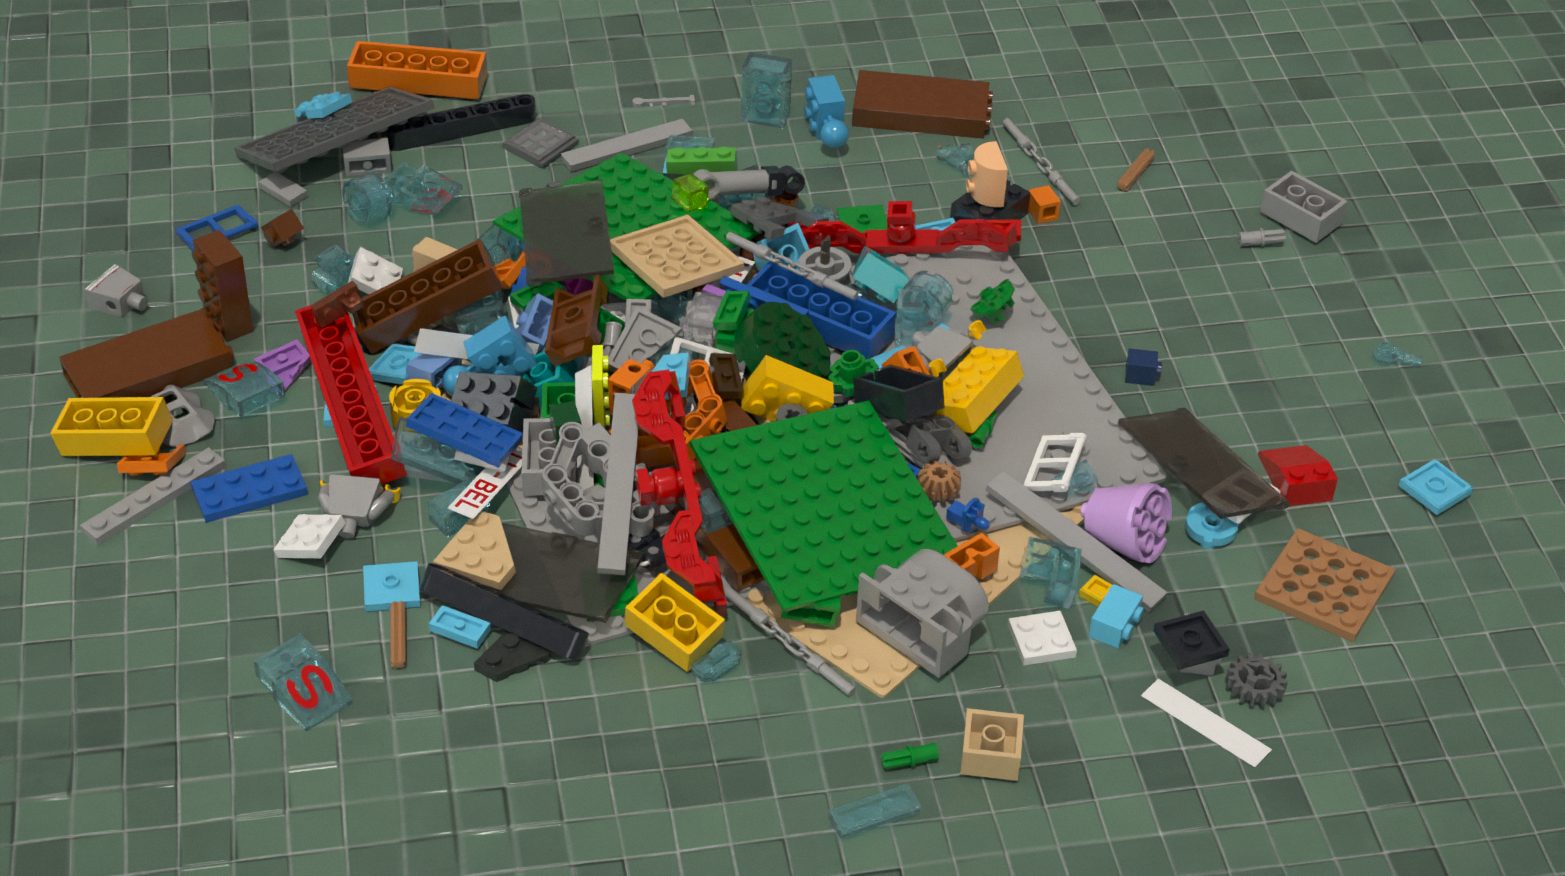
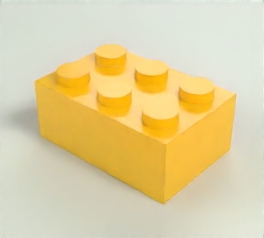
M766 355L744 384V393L741 399V408L744 411L774 422L776 421L777 410L784 404L800 405L808 414L830 409L834 404V387L831 381Z
M663 573L659 574L625 607L624 625L686 672L723 637L725 619Z

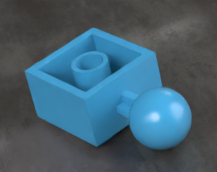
M835 76L808 78V87H805L807 105L804 106V116L806 119H809L810 130L815 133L817 140H822L826 146L840 148L848 141L849 130L844 123L845 99Z
M505 315L463 342L467 356L473 364L468 367L461 365L450 367L443 375L442 384L444 390L453 396L459 372L521 376L535 367L537 362L531 347Z

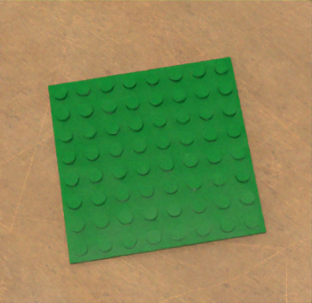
M623 153L608 159L493 220V225L592 282H594V276L599 274L608 287V291L625 301L627 299H650L659 293L608 249V240L685 215L693 218L730 251L739 246L726 241V235L729 232L747 240H751L762 233V230L761 232L754 230V224L750 221L749 224H745L731 215L729 210L717 205V203L702 197L697 192H693L680 183L669 179L662 173L656 172Z
M870 401L689 441L691 449L783 612L858 593L859 575L861 573H865L874 580L875 570L880 565L885 564L891 568H898L919 550L931 549L944 555L958 547Z

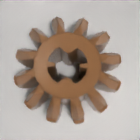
M934 460L932 465L925 463L924 468L920 469L917 480L933 503L936 500H940L942 503H945L946 499L954 500L956 494H959L961 490L960 471L956 470L955 465L948 466L946 461L938 463Z

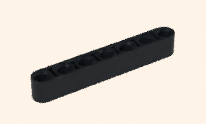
M521 94L430 113L421 117H411L404 124H394L388 127L386 136L389 149L392 151H402L532 123L536 119L535 98L530 94Z
M428 563L419 587L420 591L572 660H580L589 633L581 628L441 565Z

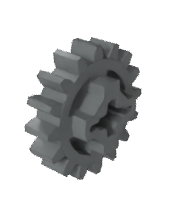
M1248 653V657L1245 659L1239 655L1237 662L1231 661L1230 668L1227 670L1226 686L1227 688H1232V696H1241L1240 702H1244L1247 699L1250 700L1251 706H1254L1255 702H1260V705L1265 707L1266 701L1275 704L1277 698H1283L1288 680H1286L1287 672L1281 671V663L1274 665V658L1272 657L1265 660L1263 659V654H1259L1258 658H1254L1252 653Z

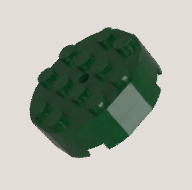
M766 302L743 319L738 329L735 330L734 351L739 363L744 360L751 373L755 371L767 355L828 380L830 374V349L826 346L819 331L812 324L810 317L792 309L789 304Z

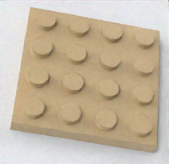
M689 215L608 240V249L663 298L710 283L724 276L727 277L744 271V262Z

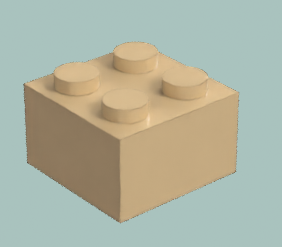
M967 708L960 774L1018 781L1024 715Z

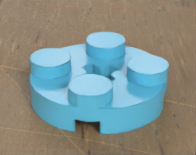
M1202 502L1190 508L1185 522V529L1192 539L1200 543L1202 548L1213 549L1215 546H1223L1236 539L1238 523L1226 518V515ZM1207 522H1209L1210 524H1217V525H1216V526H1211V525L1207 524Z

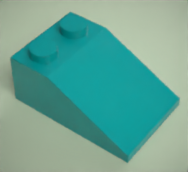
M864 246L852 273V277L856 279L854 284L864 290H867L868 287L876 292L874 296L885 303L888 300L894 303L910 279L904 269L867 246Z
M544 351L534 355L537 365L521 376L538 387L535 397H539V406H542V383L575 382L577 363L574 359L569 363L554 366Z

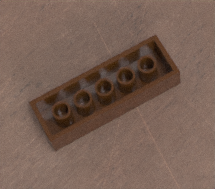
M480 238L363 297L364 307L352 315L358 335L372 354L504 287L493 258Z

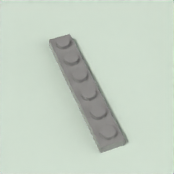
M208 447L80 525L81 533L97 546L192 489L190 481L212 476L226 468L225 460Z

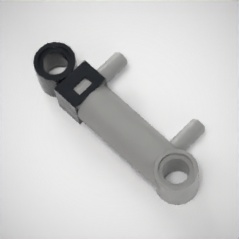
M788 165L780 169L777 166H761V170L709 172L708 170L701 169L693 174L691 185L702 197L711 198V201L720 206L721 195L765 193V198L772 201L774 196L783 195V189L789 194H798L805 186V178L796 169ZM791 177H793L792 181L790 183H787L788 180ZM709 180L708 185L703 187V184Z

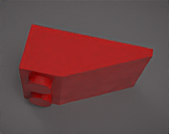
M1307 445L1258 452V456L1273 486L1280 490L1279 499L1283 507L1333 501L1338 478L1329 461Z

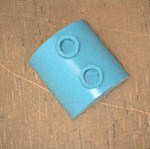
M799 223L786 228L783 237L775 239L765 238L756 243L758 245L762 244L773 252L785 256L798 263L800 256L809 250ZM753 253L756 267L760 271L769 261L762 260ZM781 259L780 263L785 264L787 266L789 264V262Z

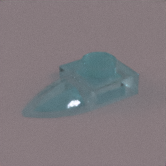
M1087 460L1076 464L1068 490L1073 488L1074 492L1077 493L1098 482V478ZM1065 470L1052 480H1062Z

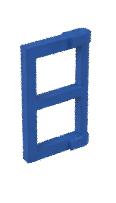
M238 204L176 228L175 231L188 247L194 251V239L188 234L191 231L208 225L214 232L220 230L226 238H230L247 230L258 228V223L255 218ZM235 214L245 222V224L227 231L217 223V221Z

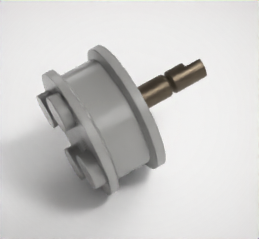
M829 235L821 241V247L809 249L800 256L799 264L814 271L822 272L828 275L830 279L850 287L851 278L849 273L851 271V260L843 251L830 247L831 237ZM812 273L808 274V276L813 277L814 275Z

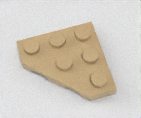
M480 511L474 519L470 518L433 561L434 564L441 565L483 585L502 590L516 573L500 517L484 511Z

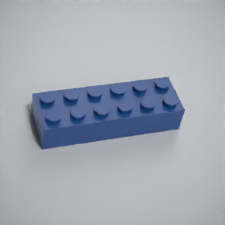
M769 261L747 284L809 310L812 324L819 331L826 344L843 351L856 350L861 355H864L865 359L875 357L895 335V311L861 297H857L854 301L826 287L822 288L815 285L804 276L784 269L776 263Z

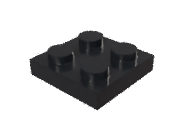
M1204 610L1154 624L1153 632L1178 670L1228 657L1229 647Z

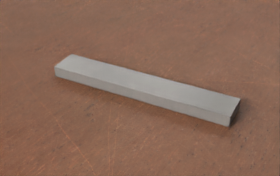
M679 119L561 153V160L569 171L573 172L600 164L602 161L608 160L620 153L632 155L691 138L693 131L683 119Z

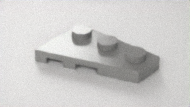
M636 306L608 358L609 370L615 373L628 359H633L640 363L643 360H649L681 332L682 328Z

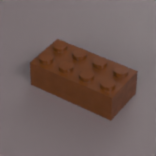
M220 230L194 239L192 257L197 265L195 276L200 284L198 295L203 303V308L201 309L207 317L212 318L215 330L222 333L226 342L252 333L253 326L243 256Z

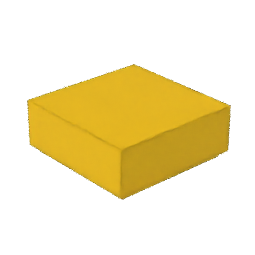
M1094 575L1080 589L1079 596L1099 607L1112 584Z

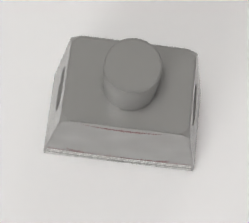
M116 264L84 289L88 308L114 316L123 317L133 308L143 311L148 305V298L144 296L140 279Z

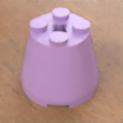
M1154 483L1095 488L1088 503H1083L1081 516L1085 518V531L1103 545L1135 561L1151 563L1160 556L1166 545L1167 539L1163 536L1167 520H1172V503L1168 490Z

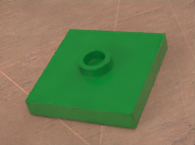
M882 205L837 208L838 221H842L861 233L867 230H887V219Z

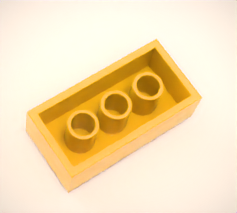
M983 346L972 349L943 381L945 408L935 411V414L931 416H947L963 432L974 433L1024 377L1018 352L1002 348H985Z
M163 397L68 398L50 434L61 456H149L157 454L173 418Z

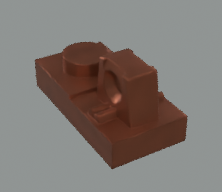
M353 281L311 305L316 322L321 328L342 317L346 312L353 314L364 307L357 284Z

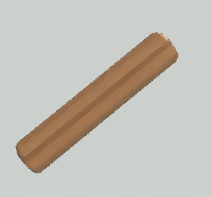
M1148 148L1144 149L1118 180L1117 188L1127 191L1154 159L1153 155L1155 152L1153 150L1150 151Z
M394 601L390 605V661L394 669L406 666L405 603L402 601Z

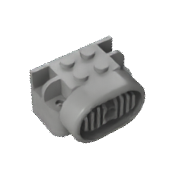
M922 549L904 561L898 568H891L885 564L880 565L875 570L874 580L865 573L859 575L857 622L938 678L968 654L971 630L985 619L989 609L988 599L983 587L968 571L935 550Z

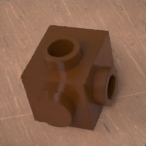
M292 208L261 227L265 239L273 247L280 243L283 246L288 245L296 240L293 235L305 229Z

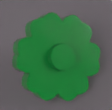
M848 350L841 355V359L837 360L830 367L831 374L828 378L829 381L833 382L834 392L843 391L845 396H854L853 378L868 372L874 373V370L879 369V366L874 359H865V356L861 355L860 352Z

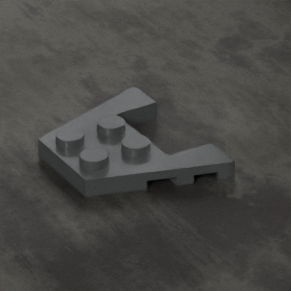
M757 197L756 200L752 201L742 200V203L732 204L730 211L731 215L745 224H749V221L753 223L754 230L757 232L765 231V237L768 239L784 236L785 227L781 226L782 224L798 222L809 227L817 221H829V217L772 202L765 197Z

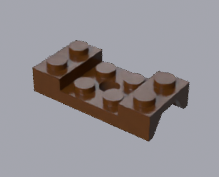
M599 274L594 276L591 290L577 295H573L560 288L555 290L544 351L554 366L569 363L573 359L584 355H591L592 346L600 345L601 333L597 328L599 309L607 301L608 287Z

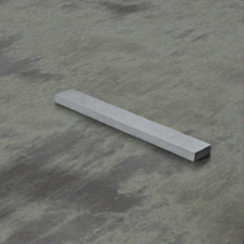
M615 393L597 572L602 574L625 575L639 428L632 404L635 394Z
M1002 471L987 484V492L1107 582L1143 595L1141 607L1150 613L1166 598L1168 592L1007 472Z

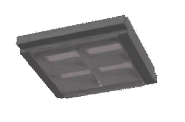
M538 118L505 140L502 146L514 155L539 168H543L559 157L561 153L566 152L579 143V139L564 129L542 118Z

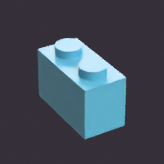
M1113 584L1091 618L1088 637L1119 649L1124 639L1127 641L1130 639L1134 629L1133 624L1135 622L1139 623L1143 616L1144 608L1141 607L1143 595Z

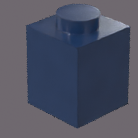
M1129 348L1125 369V383L1154 386L1156 376L1160 377L1162 371V362H1158V352Z

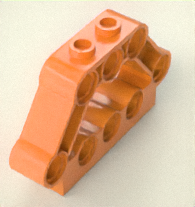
M704 360L690 362L687 397H682L683 406L685 407L686 399L690 394H696L699 407L695 412L685 416L683 433L689 460L696 458L689 445V441L720 433L728 418L721 397L715 394L712 374L708 363ZM665 399L668 415L671 417L669 399ZM639 427L635 464L639 468L674 464L675 459L670 444H661Z

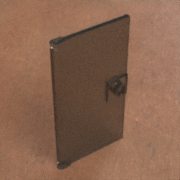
M602 180L519 190L526 284L528 286L592 277L598 274H614Z
M1185 407L1177 408L1175 411L1120 418L1118 420V424L1159 461V465L1171 477L1178 479L1220 519L1273 509L1283 510L1289 507L1290 502Z
M502 523L516 573L502 590L492 589L534 608L606 623L611 615V611L645 554L642 551L627 549L625 575L597 573L600 543L578 539L576 536L556 532L549 533Z

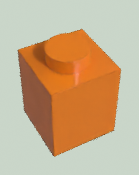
M1049 185L1028 190L1030 192L1028 211L1037 224L1059 219L1061 201Z

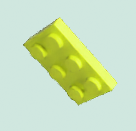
M593 345L592 392L594 425L600 423L605 429V426H610L609 410L605 411V408H609V393L605 392V390H608L609 374L604 373V371H609L608 355L603 356V345Z

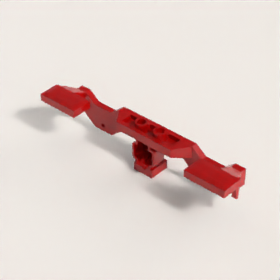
M888 201L887 230H867L861 233L842 221H817L809 227L799 223L809 249L821 247V241L829 235L831 237L830 247H843L854 254H861L864 246L878 254L949 253L959 246L985 245L995 252H1008L1010 246L1016 244L1017 241H1021L1022 227L1021 220L960 219L942 231L938 229H916V214L913 212L912 201ZM798 222L788 223V227H790V226H792V225H794V224H796V223H798Z
M669 369L648 372L632 399L636 423L661 444H670L677 471L672 467L654 469L651 475L648 476L647 468L636 470V486L640 505H651V502L654 501L657 505L673 504L678 502L680 497H683L685 511L677 513L662 539L667 567L693 587L695 598L702 603L713 602L715 612L721 617L726 616L727 600L717 556L707 557V562H704L699 556L695 535L703 522L698 499H701V490L699 483H694L693 475H696L695 463L693 459L689 460L684 438L685 411L676 372ZM666 393L668 394L673 419L668 415L664 397Z

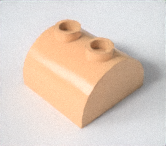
M997 141L987 142L978 146L974 152V160L968 161V172L972 174V179H966L967 193H971L975 201L982 205L1004 207L1008 169Z

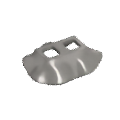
M170 384L162 392L151 396L164 398L174 394L177 400L166 404L170 414L181 408H185L189 412L188 415L179 419L172 416L173 421L162 442L163 444L171 447H176V445L191 444L212 431L215 420L214 415L211 411L201 408L200 398L196 393Z

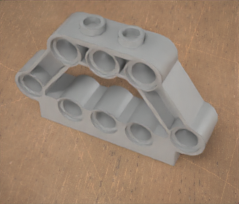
M568 422L560 427L559 442L551 462L542 471L543 495L546 502L550 506L554 505L559 511V515L565 524L569 523L581 535L590 536L595 533H601L604 502L586 500L583 496L582 486L576 482H571L569 479L578 456L583 454L587 459L589 470L599 473L603 477V485L606 488L611 435L600 423L585 429L579 423ZM635 464L629 533L637 537H644L652 532L654 528V512L661 509V505H657L655 501L651 502V505H640L636 486V470L640 468Z

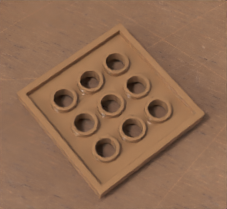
M1297 528L1256 590L1254 600L1354 643L1393 579L1396 569ZM1305 556H1313L1315 559L1311 560ZM1330 566H1337L1340 569L1334 570ZM1295 572H1303L1305 574L1301 576L1296 574ZM1356 576L1363 577L1364 580L1361 581V580L1356 579L1355 577H1356ZM1320 582H1326L1330 585L1323 586L1320 584ZM1284 588H1292L1295 591L1289 592L1286 591ZM1344 593H1352L1355 596L1349 597ZM1314 598L1319 600V602L1315 603L1310 601L1309 599ZM1334 609H1341L1344 613H1337Z

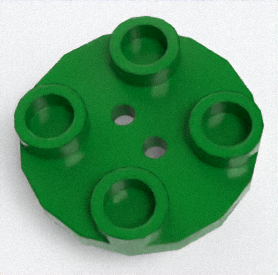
M1005 279L993 289L991 286L986 287L979 294L981 298L971 306L970 310L978 318L986 316L994 325L997 324L998 319L1003 322L1006 317L1002 310H1006L1007 305L1013 307L1015 304L1011 297L1015 291L1013 284L1009 279Z

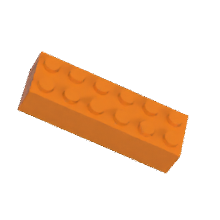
M357 41L347 64L349 88L380 91L391 86L415 94L479 99L487 76L486 52Z

